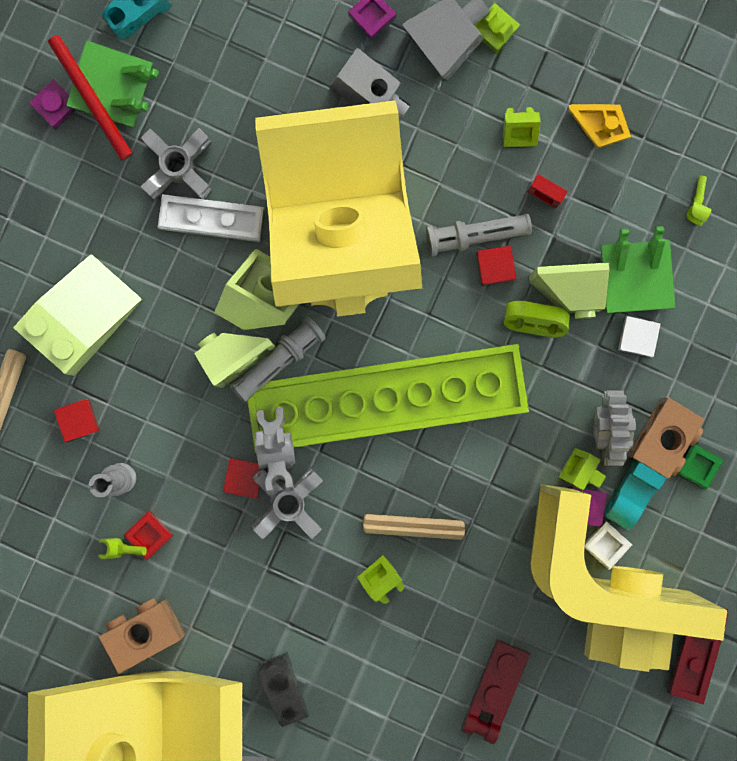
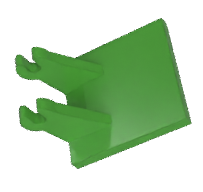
M86 40L78 66L113 122L134 128L138 113L148 111L149 104L142 101L147 82L150 79L156 80L159 71L152 68V62ZM73 84L66 106L93 115Z
M663 226L654 227V233L649 242L630 243L627 241L629 230L620 229L619 238L615 244L600 246L602 263H609L606 314L675 308L670 240L662 239Z

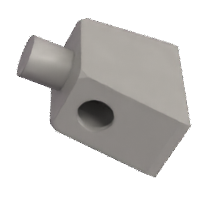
M441 0L407 20L402 25L440 75L448 80L484 39L474 25L491 11L482 0H471L462 9L455 0Z
M356 48L330 86L332 90L354 105L396 100L399 121L410 107L409 103L395 94L401 83L359 48ZM371 88L377 89L380 96L374 95Z

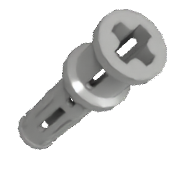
M529 214L465 225L464 222L456 221L453 226L433 229L432 226L426 227V237L431 257L437 256L438 252L455 249L463 252L469 248V245L498 241L522 235H532V224ZM510 226L509 229L483 233L487 230H493ZM452 237V239L439 241V239Z
M308 316L302 318L301 325L288 336L282 335L278 341L279 345L230 385L232 391L242 402L245 403L291 362L301 361L304 358L303 354L317 342L322 343L326 339L322 330Z
M125 463L110 465L100 474H96L90 479L89 486L94 488L90 492L96 497L122 495L132 490L137 481L136 472L130 465Z

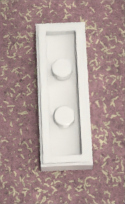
M162 194L158 229L260 242L265 209L260 206Z

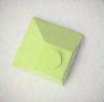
M255 249L226 283L214 313L243 330L285 325L299 304L275 306L271 283L270 256Z
M609 263L537 267L529 275V283L555 306L567 310L569 314L575 313V319L596 318L595 312L604 310L606 306Z
M212 333L198 344L201 349L194 354L212 384L216 387L224 388L273 351L276 346L269 338L227 333L217 336L216 333Z

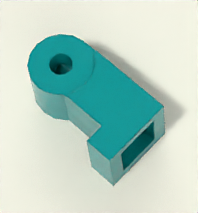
M113 0L102 12V18L117 38L122 40L133 35L142 24H146L159 12L163 14L173 5L169 0Z
M632 461L613 492V497L604 511V517L629 531L641 517L656 490H660L667 478L640 462Z

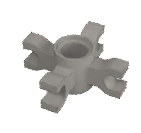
M151 128L141 137L144 143L159 157L160 169L141 186L154 200L164 192L171 182H185L201 199H205L212 192L210 186L194 172L193 160L212 144L209 140L210 138L200 128L191 135L182 147L168 146ZM177 157L185 159V165L180 171H169V163L172 159Z
M283 407L276 408L277 418L273 422L265 421L263 410L256 411L259 425L264 430V434L263 431L256 432L255 447L259 468H267L268 471L265 479L266 492L268 495L274 494L273 484L279 479L286 481L287 492L294 491L293 480L286 467L287 469L294 468L295 455L291 433H284L282 428L285 423Z
M309 468L294 484V491L287 492L286 485L280 486L275 481L273 484L274 494L269 495L271 507L251 525L253 530L264 539L281 520L295 521L313 539L322 529L304 511L303 499L323 480ZM260 469L252 478L266 492L265 479L268 473L264 469ZM285 495H292L296 500L294 507L289 511L278 509V502Z

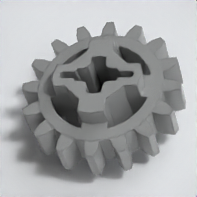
M607 390L604 391V396L601 398L602 406L595 408L593 438H595L596 449L602 450L601 458L604 460V465L624 466V461L627 460L626 451L633 448L636 422L632 415V408L626 405L627 396L624 395V391Z

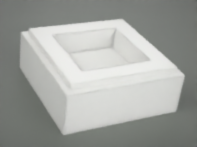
M626 316L624 318L618 351L650 358L654 357L660 323Z
M604 521L602 527H598L585 542L584 548L605 568L610 570L632 544L607 521Z

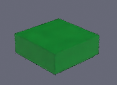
M696 444L694 446L689 445L683 456L686 459L685 463L677 475L707 490L724 460Z

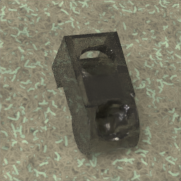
M288 652L258 663L257 675L280 726L284 727L308 718L307 706L299 689L300 686L293 671Z

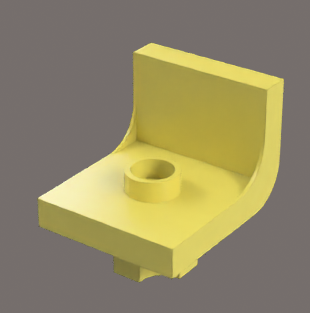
M396 100L255 118L256 136L269 216L271 283L275 306L311 302V306L325 305L333 308L337 312L338 317L365 313V308L369 302L379 297L388 296L389 292L421 289V264L407 200Z
M540 484L530 561L531 573L540 590L554 599L556 604L566 614L574 619L588 622L584 655L589 660L610 663L619 668L649 672V669L669 670L673 634L724 640L727 610L690 591L662 587V573L632 567L612 566L611 580L592 578L584 560L591 495L570 488Z
M151 671L28 692V761H242V683L183 671Z

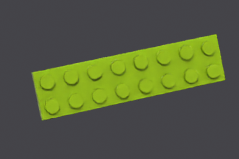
M519 344L269 381L247 400L255 453L256 432L263 431L264 434V430L260 427L257 420L256 411L263 410L265 421L273 422L277 418L276 408L283 407L285 423L282 428L284 433H291L293 447L529 412Z

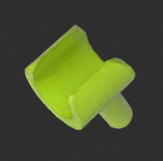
M706 176L698 177L694 201L686 213V218L698 226H702L703 222L707 221L712 210L702 205L707 181Z
M120 538L99 540V543L107 545V553L98 554L100 559H115L126 554L145 555L147 552L146 547L128 546L123 544Z

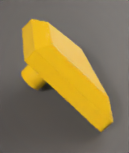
M571 104L568 107V111L597 149L631 137L620 105Z

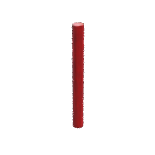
M60 35L51 37L48 40V44L120 160L128 159L133 155L132 151Z

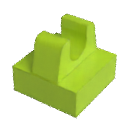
M494 3L489 8L491 12L474 26L484 37L482 42L497 54L519 29L520 24Z
M526 107V112L514 113L513 108H508L504 116L503 147L537 146L541 123L540 113L534 112L531 107Z
M575 448L559 478L584 490L588 483L600 488L606 475L596 470L601 461L600 459L588 452Z
M384 555L357 577L368 595L375 602L380 601L383 604H387L390 601L386 596L389 591L394 587L400 592L404 589L402 578Z

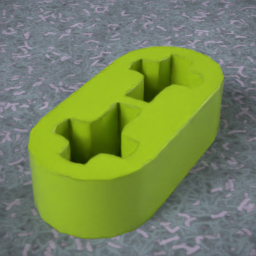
M512 301L505 306L504 325L510 330L552 338L563 337L569 331L570 314L563 308L527 301Z

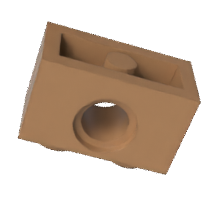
M669 397L661 398L635 440L633 448L629 450L627 457L644 464L667 479L671 475L676 476L685 463L686 459L683 455L689 445L694 446L703 433L701 425L705 419ZM667 430L671 431L675 437L674 445L668 450L661 444V436Z
M152 598L136 607L138 614L126 620L123 614L105 624L107 631L100 635L99 639L118 674L175 644L186 635L167 599L157 603L155 598ZM141 624L148 629V640L141 641L135 637L133 633L134 625Z

